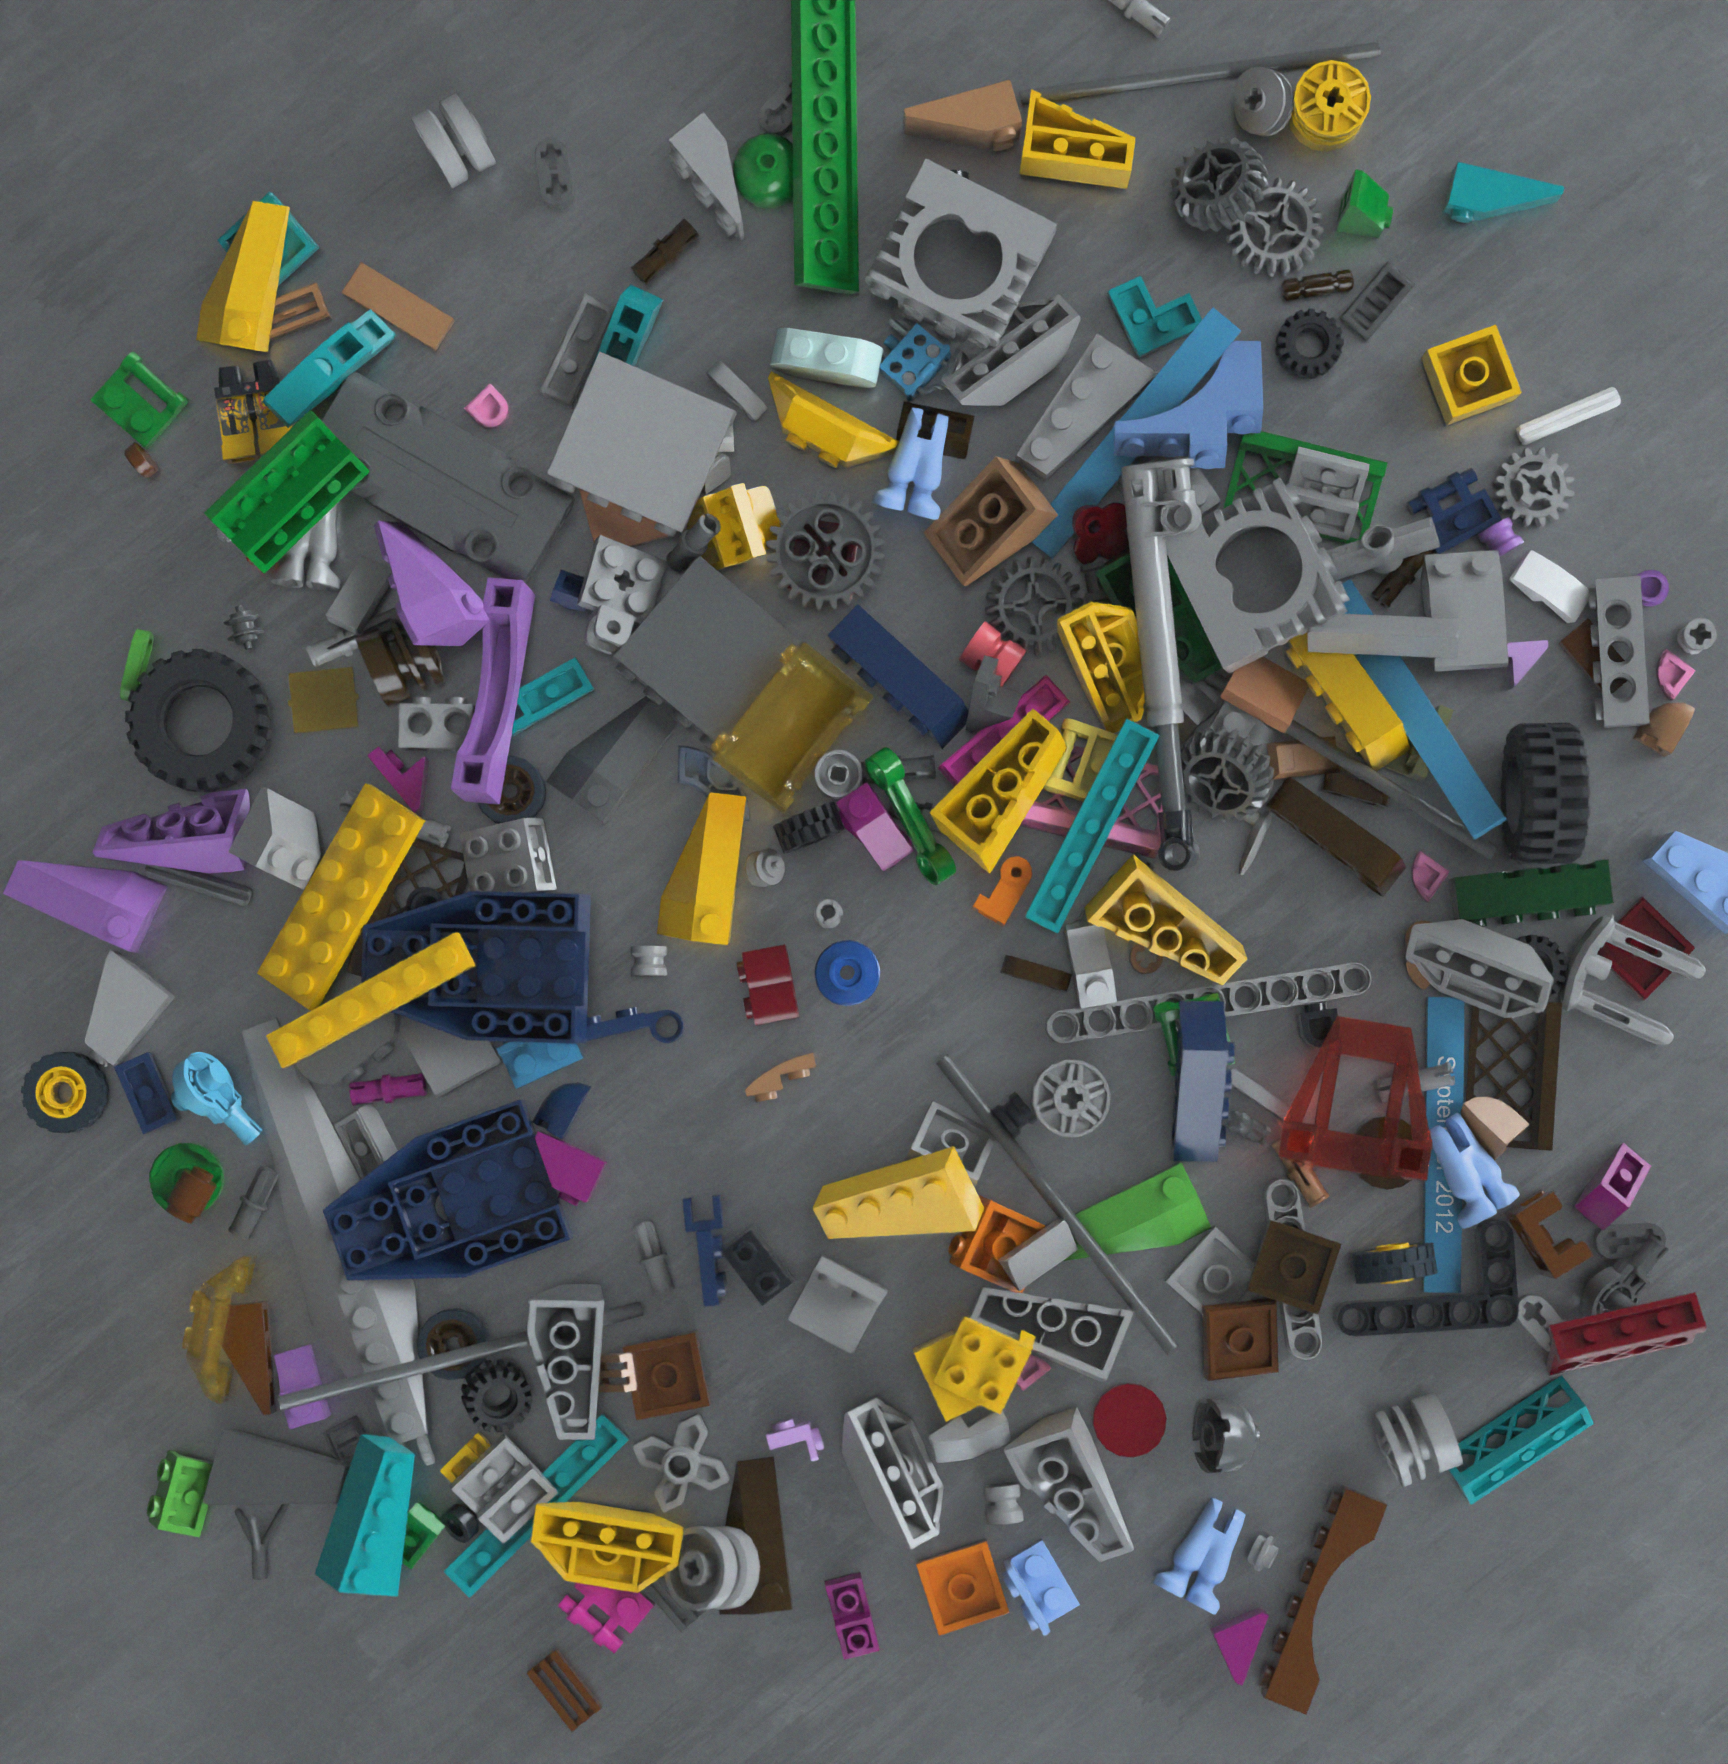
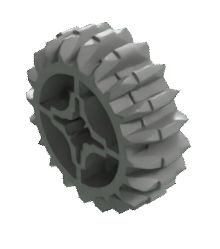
M1279 177L1274 179L1273 187L1263 191L1264 201L1255 203L1256 206L1266 201H1278V205L1273 211L1262 212L1258 210L1257 213L1247 212L1244 215L1245 222L1238 219L1233 222L1231 229L1225 226V228L1234 231L1227 235V243H1239L1231 251L1233 256L1244 253L1245 256L1241 261V265L1245 267L1252 260L1256 263L1253 270L1255 274H1259L1262 266H1267L1269 277L1274 276L1276 267L1280 268L1283 276L1288 275L1290 272L1289 263L1296 270H1300L1303 267L1301 258L1307 261L1312 260L1314 254L1310 248L1318 249L1321 241L1315 236L1322 235L1324 232L1323 226L1315 224L1322 219V212L1310 211L1316 206L1317 200L1313 198L1305 202L1304 198L1308 192L1305 187L1297 194L1293 191L1295 187L1294 180H1290L1287 187L1282 188V181ZM1289 206L1299 215L1303 231L1298 230V226L1288 219L1287 211ZM1278 213H1280L1277 234L1274 233L1271 241H1268L1270 224L1272 221H1275ZM1245 223L1250 224L1251 229L1260 234L1262 239L1260 249L1250 240ZM1293 241L1299 244L1294 249L1285 253H1270L1273 245L1278 242L1290 244Z

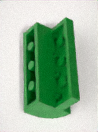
M310 410L217 499L204 514L265 574L370 471L321 419Z

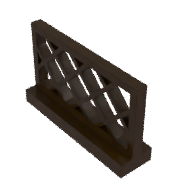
M415 839L411 846L423 849L430 863L411 873L403 859L367 924L403 913L406 910V906L400 908L393 895L396 886L410 879L414 888H419L414 876L430 867H433L443 885L436 889L438 893L445 889L449 898L463 894L468 879L465 862L460 877L449 883H446L436 865L449 857L464 861L463 853ZM430 852L444 856L434 861ZM403 866L407 876L398 880ZM458 882L455 894L453 896L449 887ZM392 901L397 911L387 915ZM363 931L353 947L346 971L360 977L362 975Z
M1547 1002L1545 1010L1539 1012L1538 1025L1527 1035L1513 1021V1017L1505 1018L1488 1032L1479 1022V1007L1472 1005L1466 1102L1476 1097L1474 1095V1085L1487 1075L1501 1091L1494 1098L1499 1099L1504 1094L1518 1110L1517 1113L1522 1115L1531 1125L1530 1142L1513 1140L1507 1147L1553 1150L1562 1003ZM1509 1021L1523 1038L1506 1052L1492 1035ZM1479 1027L1485 1033V1036L1477 1042ZM1538 1031L1536 1047L1529 1038ZM1489 1038L1503 1055L1486 1069L1476 1058L1477 1048ZM1526 1041L1536 1052V1062L1523 1071L1509 1055ZM1507 1058L1520 1075L1503 1088L1490 1074V1071ZM1477 1064L1483 1072L1475 1078V1067ZM1535 1068L1533 1083L1527 1074ZM1524 1078L1534 1089L1533 1099L1520 1108L1507 1091ZM1533 1104L1531 1120L1524 1111Z

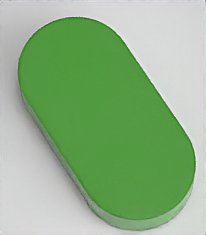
M137 629L134 633L121 682V700L128 701L131 690L137 691L140 685L137 679L143 672L147 673L154 640L153 634L150 631Z

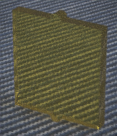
M353 667L288 673L291 700L288 701V705L292 707L295 734L359 727L356 701L359 700L360 696L355 692Z

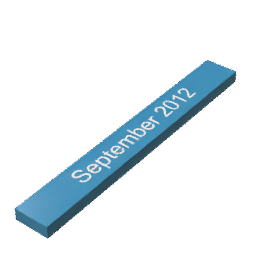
M1426 997L1425 1069L1450 1062L1454 1072L1450 1074L1455 1077V1085L1425 1091L1423 1243H1433L1438 1273L1422 1277V1292L1461 1293L1462 1228L1457 1219L1458 1214L1462 1211V1199L1456 1198L1452 1194L1443 1169L1426 1133L1436 1125L1443 1127L1448 1132L1445 1123L1446 1119L1456 1113L1461 1115L1464 1087L1465 1002L1454 997Z

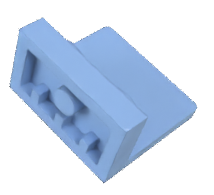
M1042 1539L1004 1560L1006 1571L1001 1573L1003 1580L1014 1598L1019 1595L1023 1598L1025 1603L1021 1605L1022 1613L1033 1631L1040 1628L1043 1635L1051 1632L1048 1623L1080 1605Z

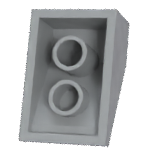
M1498 550L1424 555L1420 580L1426 617L1459 619L1457 658L1432 657L1434 672L1508 667L1504 589Z

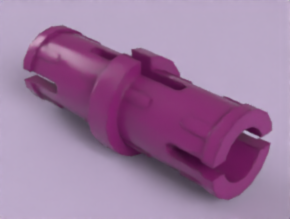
M422 1072L391 1077V1074L382 1075L381 1079L351 1082L349 1084L350 1089H353L349 1090L353 1106L380 1101L390 1104L394 1103L395 1099L427 1095V1090L424 1089L427 1088L426 1079Z

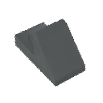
M984 655L974 680L965 729L967 731L974 732L1007 721L1014 715L1021 693L1000 686L1002 676L996 675L999 659Z

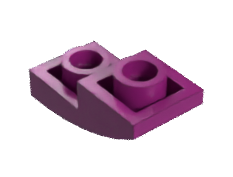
M858 1572L824 1581L844 1660L880 1651L861 1573Z

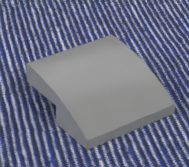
M1298 446L1288 484L1292 483L1301 503L1295 505L1300 516L1308 515L1318 533L1349 540L1370 464Z
M415 1020L400 1028L412 1055L437 1098L502 1063L491 1041L464 1040Z
M993 1412L969 1428L961 1416L929 1435L932 1455L937 1463L975 1458L996 1450L1011 1441L1008 1419L1003 1412L1001 1415Z
M505 1434L450 1484L451 1490L477 1514L478 1520L503 1544L535 1515L537 1503H548L558 1493L540 1470Z

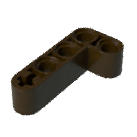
M1291 777L1283 782L1266 804L1267 809L1276 817L1355 872L1357 878L1365 886L1381 897L1385 896L1406 869L1401 856L1391 847Z

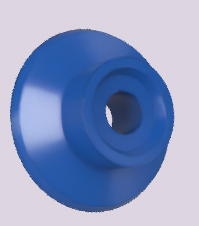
M852 940L838 941L828 946L818 957L815 965V981L819 991L829 1001L842 1006L857 1005L866 1001L877 989L880 981L879 962L875 954L864 944ZM844 966H851L854 969L855 974L852 979L845 980L841 977L840 971Z

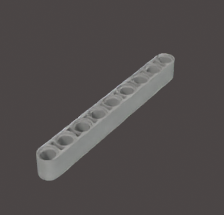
M1352 962L1225 983L1223 986L1218 984L1120 1000L1114 1003L1087 1008L1065 1009L1052 1013L1045 1023V1031L1052 1041L1064 1044L1162 1028L1161 1023L1156 1021L1153 1011L1157 1004L1167 999H1174L1179 1002L1198 998L1203 993L1219 994L1220 1001H1224L1225 1017L1357 996L1369 989L1372 976L1365 965ZM1349 969L1358 971L1362 977V983L1356 990L1349 989L1344 983V975ZM1312 975H1318L1325 981V990L1319 996L1311 994L1308 990L1307 982ZM1276 981L1285 982L1289 987V996L1283 1002H1279L1272 997L1271 987ZM1239 987H1246L1252 991L1253 1002L1247 1008L1240 1007L1234 999L1235 992ZM1132 1004L1140 1006L1145 1013L1143 1022L1138 1026L1129 1024L1125 1018L1126 1009ZM1096 1010L1104 1012L1109 1019L1107 1028L1101 1032L1093 1030L1089 1025L1090 1014ZM1059 1016L1068 1018L1072 1023V1032L1065 1038L1056 1036L1052 1029L1054 1020ZM1180 1019L1175 1020L1176 1025H1180Z

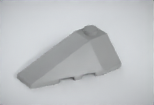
M1077 1406L1042 1418L1004 1448V1452L1019 1482L1027 1490L1032 1489L1044 1501V1507L1051 1514L1055 1512L1070 1527L1069 1532L1099 1562L1133 1551L1134 1546L1093 1438Z

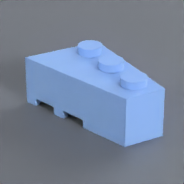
M1678 831L1667 833L1643 859V862L1723 933L1727 934L1728 853Z

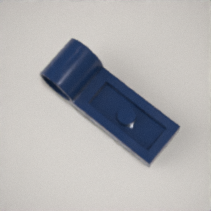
M637 1007L616 1011L617 1019L602 1022L601 1015L587 1018V1041L650 1027L651 1034L656 1040L662 1043H674L682 1037L685 1030L682 1017L671 1010L638 1014ZM672 1016L677 1021V1031L671 1037H663L657 1030V1024L661 1018Z

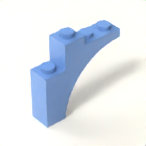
M1233 341L1222 354L1218 368L1212 378L1196 395L1183 404L1155 416L1129 421H1115L1114 456H1188V459H1194V465L1189 468H1225L1227 433H1261L1263 418L1261 341Z

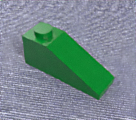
M1355 169L1341 196L1335 231L1379 238L1383 228H1390L1393 207L1387 206L1389 194L1363 170Z

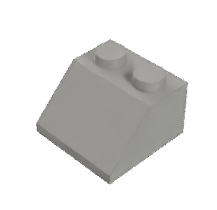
M262 786L228 852L304 890L321 858L316 815L305 807Z
M932 1101L904 1161L954 1146L975 1187L996 1138L986 1126Z

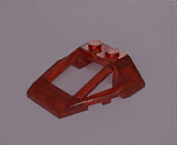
M1337 1016L1283 1120L1278 1157L1309 1166L1389 1179L1427 1181L1432 1139L1428 1128L1426 1106L1422 1095L1412 1029L1410 1027ZM1341 1056L1394 1064L1381 1139L1328 1130ZM1322 1074L1314 1124L1302 1123ZM1406 1081L1412 1140L1397 1138Z

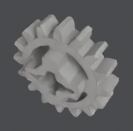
M1529 447L1525 448L1522 452V458L1518 454L1513 453L1509 457L1512 466L1502 463L1498 469L1504 476H1497L1493 482L1501 486V489L1493 494L1494 498H1503L1504 503L1499 508L1500 512L1509 509L1512 512L1510 515L1511 521L1513 522L1518 517L1523 518V527L1526 528L1531 524L1532 520H1535L1538 528L1543 527L1546 522V516L1550 521L1555 522L1559 518L1556 509L1561 512L1568 510L1569 505L1564 499H1571L1575 493L1567 489V485L1575 481L1574 477H1565L1563 473L1569 467L1568 463L1558 466L1556 461L1559 454L1554 453L1550 458L1545 457V448L1542 447L1537 451L1536 455L1532 454ZM1524 465H1540L1537 470L1527 471L1524 468L1520 469ZM1551 475L1556 480L1557 490L1552 487ZM1537 481L1539 483L1537 487L1538 492L1533 495L1529 492L1530 483ZM1510 485H1512L1516 489V501L1512 496ZM1534 504H1540L1543 507H1548L1540 511L1528 510V508Z

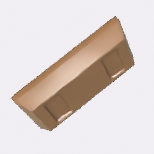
M1335 736L1322 737L1337 747ZM1299 740L1266 744L1268 755L1271 756L1269 766L1275 768L1273 780L1325 774V772H1340L1339 765Z

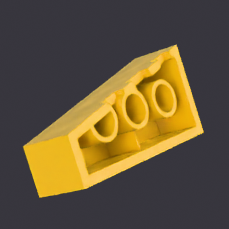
M1308 632L1288 640L1290 648L1285 652L1296 669L1300 667L1304 669L1308 675L1305 678L1308 686L1316 697L1319 695L1323 697L1327 703L1325 709L1336 725L1341 724L1346 732L1345 737L1356 753L1359 752L1370 768L1378 771L1411 750L1403 722L1354 654L1308 652Z
M1032 709L929 812L939 830L989 874L1067 750L1059 730L1035 709Z
M1134 854L1084 907L1087 922L1098 927L1102 926L1115 932L1117 936L1127 941L1132 940L1149 948L1150 952L1161 957L1170 958L1178 962L1180 966L1222 986L1247 960L1243 945Z
M953 1146L824 1185L812 1209L827 1238L834 1239L976 1231L984 1206Z

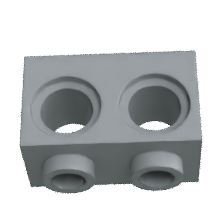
M410 697L409 704L399 703V748L403 751H459L469 730L475 706L467 704V698L462 697L445 698V704H431V698ZM419 714L426 715L429 720L427 729L422 733L412 732L410 723L413 717ZM457 714L464 716L466 721L464 729L459 733H450L447 729L449 718Z

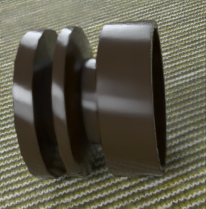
M396 619L391 621L394 638L389 641L378 627L356 637L364 663L388 708L410 698L407 683L410 679H414L423 691L429 689L424 673L428 671L436 685L446 682L442 672V659L436 645H414L408 633H404Z

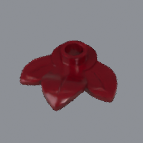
M1113 502L1103 508L1097 505H1084L1075 511L1072 524L1077 537L1073 550L1076 558L1082 564L1094 562L1099 554L1107 559H1111L1129 548L1128 537L1123 531L1127 527L1124 504ZM1095 520L1094 523L1090 527H1088L1089 523Z

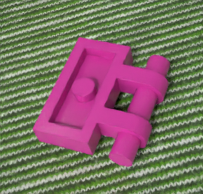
M575 1583L574 1587L584 1597L577 1604L566 1595L558 1604V1607L568 1615L566 1619L573 1625L578 1623L594 1636L592 1640L598 1646L604 1645L615 1654L623 1644V1641L614 1635L613 1631L620 1625L631 1634L655 1603L641 1591L636 1593ZM593 1603L610 1616L604 1625L587 1612Z

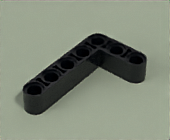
M1492 1218L1486 1219L1477 1225L1474 1237L1478 1293L1346 1301L1339 1304L1334 1310V1325L1339 1331L1348 1336L1470 1330L1510 1326L1516 1321L1519 1313L1515 1246L1512 1228L1503 1220ZM1497 1225L1502 1230V1239L1497 1245L1491 1246L1486 1241V1231L1491 1226ZM1500 1262L1504 1266L1505 1276L1501 1281L1493 1283L1489 1279L1488 1270L1492 1264ZM1502 1299L1507 1304L1508 1310L1502 1319L1495 1320L1491 1315V1306L1495 1301ZM1460 1302H1467L1470 1306L1471 1314L1467 1320L1458 1322L1454 1317V1308ZM1424 1304H1430L1434 1310V1317L1427 1324H1421L1416 1316L1417 1310ZM1393 1306L1397 1311V1320L1391 1326H1383L1379 1318L1380 1313L1385 1307ZM1348 1309H1357L1361 1316L1359 1324L1355 1328H1346L1342 1321L1344 1313Z

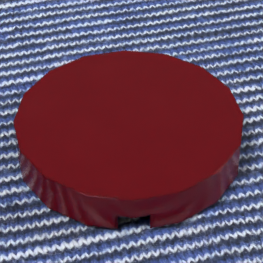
M1123 1383L1112 1387L1100 1396L1094 1407L1092 1423L1097 1438L1107 1450L1118 1456L1134 1458L1149 1453L1160 1443L1166 1430L1167 1416L1163 1403L1153 1391L1141 1384Z

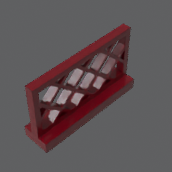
M1696 1292L1549 1325L1548 1331L1552 1341L1546 1363L1549 1376L1693 1343L1695 1335L1705 1332L1707 1328Z

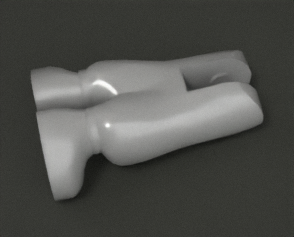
M337 504L284 554L286 556L285 562L272 572V583L290 588L303 587L304 560L307 556H310L311 560L306 585L318 591H340L341 580L329 567L330 562L335 559L337 553Z

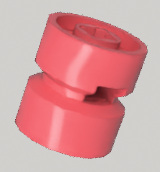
M984 621L963 651L959 661L976 672L980 668L984 655L999 659L996 675L1002 676L1000 686L1003 687L1027 650L1019 643L1012 642L1011 638L1004 641L1000 631Z

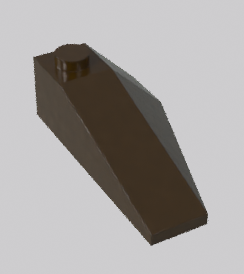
M774 1456L737 1461L725 1526L741 1529L751 1538L758 1552L760 1571L758 1584L752 1597L740 1607L719 1610V1614L757 1615L792 1610L793 1600Z

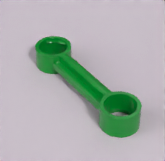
M883 747L866 758L865 768L868 775L880 789L885 791L918 853L916 855V862L922 875L933 885H938L956 873L955 862L946 848L937 843L903 780L905 770L898 756L890 748Z

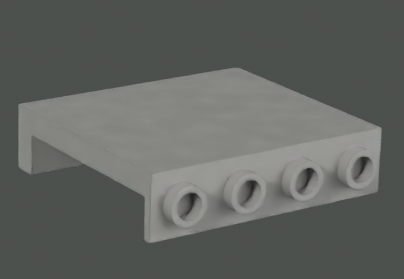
M599 351L547 474L555 478L554 486L570 493H574L576 487L589 493L587 500L607 508L609 502L623 507L621 515L637 522H641L644 516L656 522L654 529L674 537L676 531L683 533L687 530L686 525L729 426H732L737 413L729 407Z

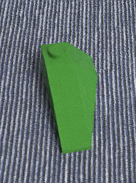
M1180 1162L1075 1213L1076 1217L1106 1255L1179 1245L1211 1229L1200 1199ZM1074 1238L1078 1250L1063 1261L1088 1258L1089 1256Z

